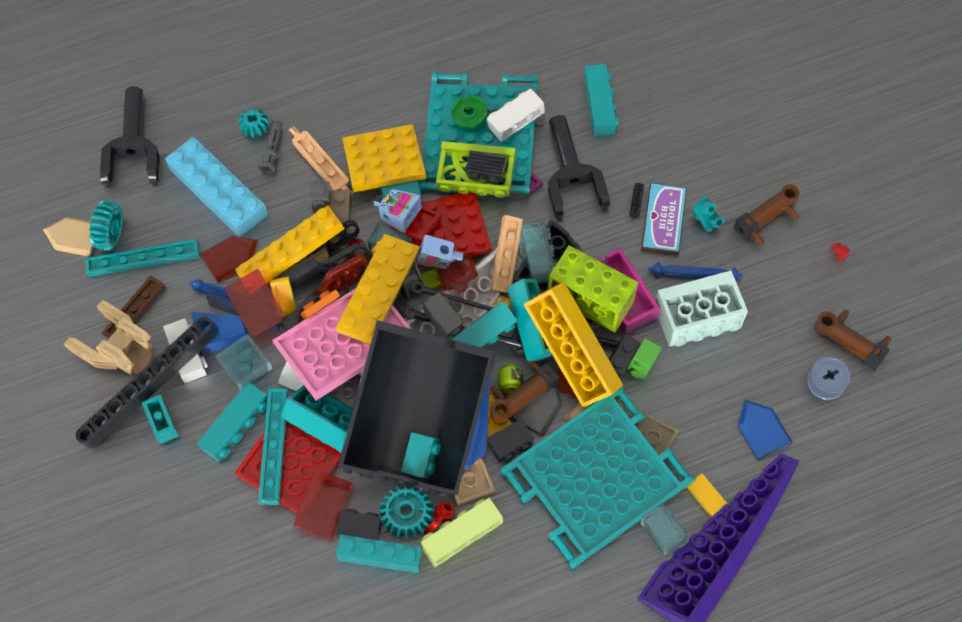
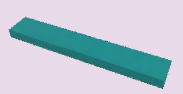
M196 238L85 258L87 277H94L200 258L198 240Z
M268 388L258 498L259 505H280L287 421L281 415L289 396L288 388Z

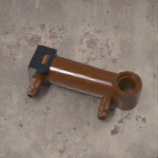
M792 184L783 186L781 191L749 214L745 213L736 219L734 229L745 241L752 237L760 245H763L765 241L757 232L758 229L784 211L793 217L794 220L800 218L793 209L800 194L799 189Z
M843 310L838 317L830 311L822 312L814 324L815 332L820 336H827L865 360L864 364L876 371L890 351L887 346L891 338L886 336L880 343L874 344L843 324L849 314L848 310ZM822 322L828 323L829 326L824 325Z
M528 361L531 368L536 372L535 375L508 395L504 396L495 386L490 388L493 396L497 399L491 406L490 418L492 422L497 425L507 423L511 416L543 392H549L557 386L559 376L547 363L540 366L536 361ZM503 410L505 414L500 415L496 411Z

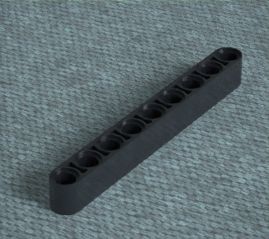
M205 316L194 322L76 431V440L88 448L98 446L142 405V402L148 400L218 335V326ZM208 325H210L209 329L206 330V331H204V329H205ZM121 406L120 410L116 413V409Z

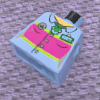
M395 189L391 190L386 198L377 195L374 200V205L379 207L381 219L405 233L422 208L420 195Z
M424 235L420 245L417 264L446 269L450 262L461 264L463 253L453 251V242Z

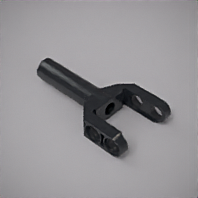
M131 86L125 90L123 136L111 140L101 150L100 181L102 185L110 184L113 180L114 155L147 156L146 171L149 182L158 183L159 151L157 146L150 140L141 136L143 90L140 87Z
M564 115L552 117L549 120V125L561 164L560 169L548 181V193L555 217L564 216L559 186L561 188L589 182L591 179L599 205L602 208L610 207V197L602 171L592 165L579 163L566 117Z
M353 220L342 223L345 229L335 235L340 237L339 241L332 243L328 240L315 249L311 256L288 268L274 279L289 276L291 288L321 271L328 275H341L364 262L369 257V252L362 243L353 244L334 256L331 253L358 236L360 232L358 224ZM350 226L356 228L353 233H347L346 229ZM357 249L365 250L361 256H356L355 251ZM345 258L348 260L347 264L339 265L338 261ZM269 281L261 289L266 298L271 301L274 297Z

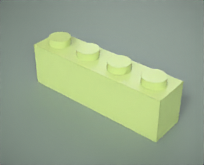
M490 498L479 500L474 504V508L469 511H462L456 516L457 519L451 523L450 521L445 522L439 527L440 530L434 534L430 532L422 538L423 541L420 542L421 547L434 567L503 523L502 515Z

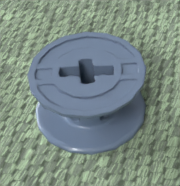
M823 357L814 363L808 374L807 384L815 396L825 400H832L843 394L850 382L851 374L848 366L842 360L836 357Z

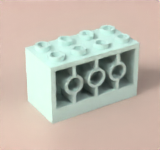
M732 271L658 290L655 300L660 308L658 319L669 347L674 345L679 347L692 340L697 342L710 335L715 337L728 330L730 332L736 331L742 327L748 312Z

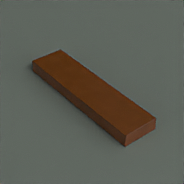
M150 275L121 311L129 315L132 322L136 324L165 290V284ZM111 321L103 330L102 335L109 339L117 330L115 323Z

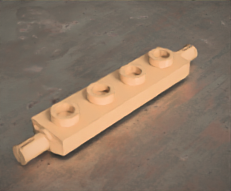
M292 126L289 132L294 136L292 140L293 145L325 182H330L331 189L350 190L348 188L350 184L348 177L307 131L300 133L295 126Z

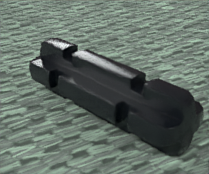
M635 183L630 209L631 217H639L644 191L643 183Z

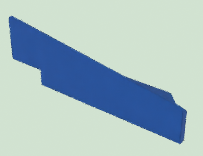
M490 375L488 376L465 470H469L477 460L482 459L486 455L489 395L486 394Z

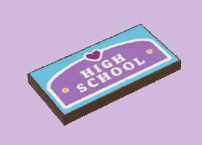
M650 183L641 250L679 255L687 192L686 187Z

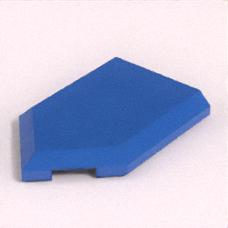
M745 400L738 427L757 459L793 443L773 408Z

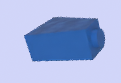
M201 312L191 313L193 323L205 316L210 318L219 328L218 335L202 349L203 354L248 341L247 334L250 331L247 322L243 323L241 316ZM208 325V326L204 329V331L208 330L209 327H210V325Z

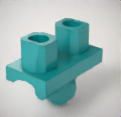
M703 195L701 200L692 207L694 210L693 217L700 221L707 233H710L714 228H720L724 223L722 216H718L714 202H710L708 196Z

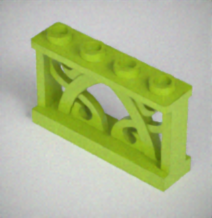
M442 141L436 186L443 192L455 190L461 194L471 192L480 196H486L487 194L495 195L499 198L510 196L516 162L515 148ZM470 150L506 156L509 164L507 173L505 172V183L503 185H494L487 182V180L480 179L479 181L469 179L463 170L467 162L460 164V162H464L462 158H468ZM447 156L452 157L453 165L446 166ZM451 169L456 170L449 175V177H456L454 181L444 178L445 173Z

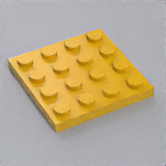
M413 124L342 137L353 193L426 179Z

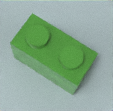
M645 338L627 370L632 376L644 380L662 347Z

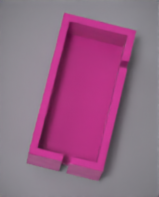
M621 248L605 255V262L603 257L597 259L599 262L638 282L634 303L619 326L624 334H628L658 318L659 306Z

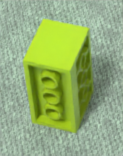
M568 246L549 275L548 289L564 281L583 316L613 332H616L633 305L638 286L637 281L571 246Z

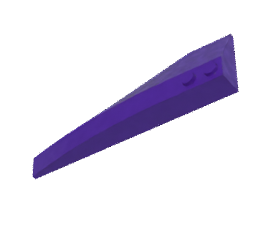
M784 454L778 455L762 470L763 473L758 478H754L749 482V486L743 492L740 491L734 496L735 499L729 505H724L703 525V529L699 533H694L683 548L679 547L669 561L665 560L659 566L639 595V600L671 622H705L761 535L799 464V460Z

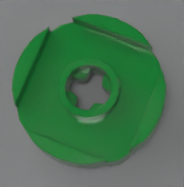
M475 95L457 99L451 108L453 122L458 127L469 131H476L478 127L485 123L488 117V110L484 100ZM473 110V114H472V115H467V114H466V111L469 112V111Z

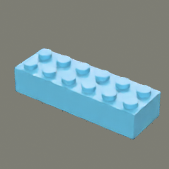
M195 137L190 138L165 158L169 170L239 238L268 216L265 204Z

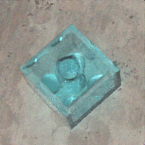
M248 334L215 356L220 367L239 391L247 382L254 385L273 371L270 361Z

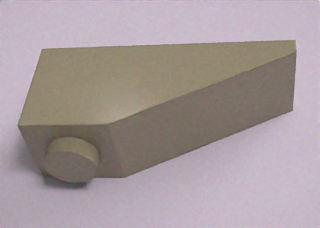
M331 190L330 208L341 224L351 220L350 190ZM350 227L346 229L347 233H350ZM334 236L330 239V242L335 243L339 241L340 237ZM348 243L336 250H345Z

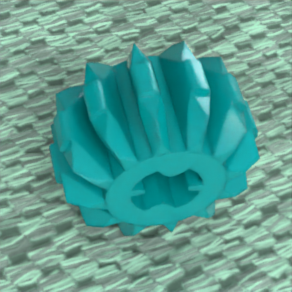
M253 107L251 111L246 108V113H241L238 124L240 131L246 137L251 135L254 139L256 135L261 137L262 132L267 133L269 120L267 114L263 113V110L259 109L256 111Z

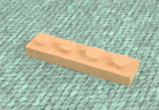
M504 215L502 218L490 287L492 291L509 294L507 287L512 285L523 219Z

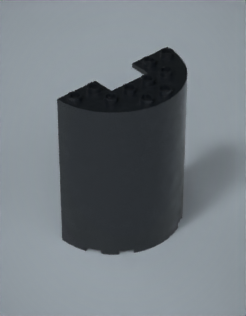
M376 320L338 462L340 471L348 474L356 471V473L360 474L359 476L372 479V475L383 480H388V477H390L395 482L404 485L412 482L421 491L431 493V490H437L439 495L450 497L451 494L458 495L495 351ZM411 432H418L440 439V451L435 456V470L430 475V478H421L401 472Z

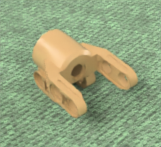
M101 300L97 305L98 310L103 313L105 318L115 323L117 330L107 341L103 339L96 346L99 352L91 349L76 338L69 337L63 344L69 351L96 368L114 370L120 368L132 377H135L153 359L155 347L148 343L151 337L146 331L135 325L129 315L108 302Z

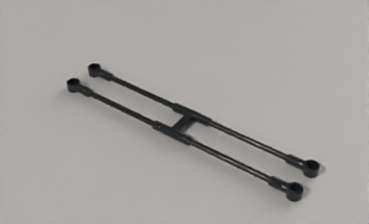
M415 282L412 286V292L416 295L426 294L434 296L440 293L449 300L487 311L493 308L438 292L436 289L424 286L421 282ZM420 286L421 290L417 291L414 287ZM410 306L405 310V317L408 320L415 318L427 322L431 321L426 313L416 311L414 307ZM413 311L414 315L410 316L407 312ZM515 322L511 337L498 335L499 339L496 342L524 349L522 341L519 340L520 335L517 322ZM596 337L598 342L616 348L619 342L609 338Z

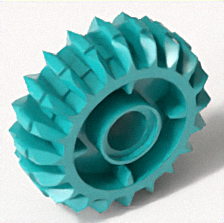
M103 200L93 210L89 237L91 238L92 246L99 250H113L120 238L124 214L122 213L121 205L117 202Z
M408 484L404 485L403 490H401L400 486H396L397 492L390 489L389 493L391 496L384 495L383 498L386 502L380 503V507L383 508L379 510V515L382 516L381 523H385V530L390 529V535H394L397 532V538L399 539L402 534H405V539L407 540L409 539V534L417 538L416 532L419 531L420 534H424L422 527L427 528L430 525L427 521H433V516L430 515L434 512V508H431L433 502L428 500V494L423 495L424 491L418 490L416 492L415 485L411 489H408ZM405 508L412 510L409 515H403L401 512Z

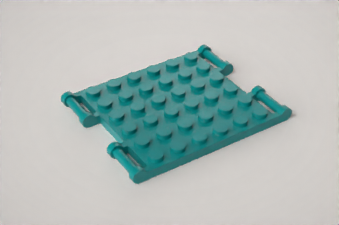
M432 72L423 152L426 179L420 180V191L440 190L435 182L427 181H436L441 145L442 141L515 148L516 162L512 183L524 185H511V192L530 195L535 120L501 142L488 128L487 119L476 131H469L458 127L452 120L451 108L457 99L475 95L484 100L489 117L492 112L498 111L507 102L516 99L522 92L532 89L538 95L539 75L515 76L503 73L502 85H469L468 73L438 74V72ZM438 81H462L461 84H438ZM508 82L532 83V86H510ZM471 110V111H469V112L466 111V114H467V115H472V114H473V110ZM447 156L446 166L453 165L451 156ZM463 157L462 160H464V162H460V164L467 162L468 158ZM451 169L447 171L444 175V178L446 180L454 181L456 177H449V175L451 172L456 170Z
M623 386L612 395L594 403L500 470L502 475L506 476L517 490L523 503H527L537 495L560 525L548 537L551 541L555 542L569 561L568 565L572 570L696 481L694 476L690 475L675 457V452L672 448L658 455L635 425L643 421L646 415L640 412L625 393L626 390ZM616 397L621 399L634 416L630 419L615 400ZM668 459L682 477V482L678 481L664 463V460ZM516 467L532 488L528 492L512 471ZM565 532L581 555L577 558L560 537L562 533Z

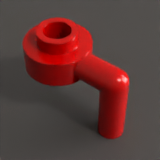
M440 501L435 506L433 512L435 518L426 528L423 536L430 532L434 533L442 522L450 521L454 517L455 509L452 504L447 501Z

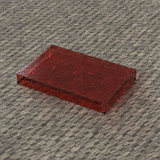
M259 269L252 271L225 287L227 294L252 338L286 319Z
M314 469L292 527L332 541L338 525L340 511H343L353 483Z

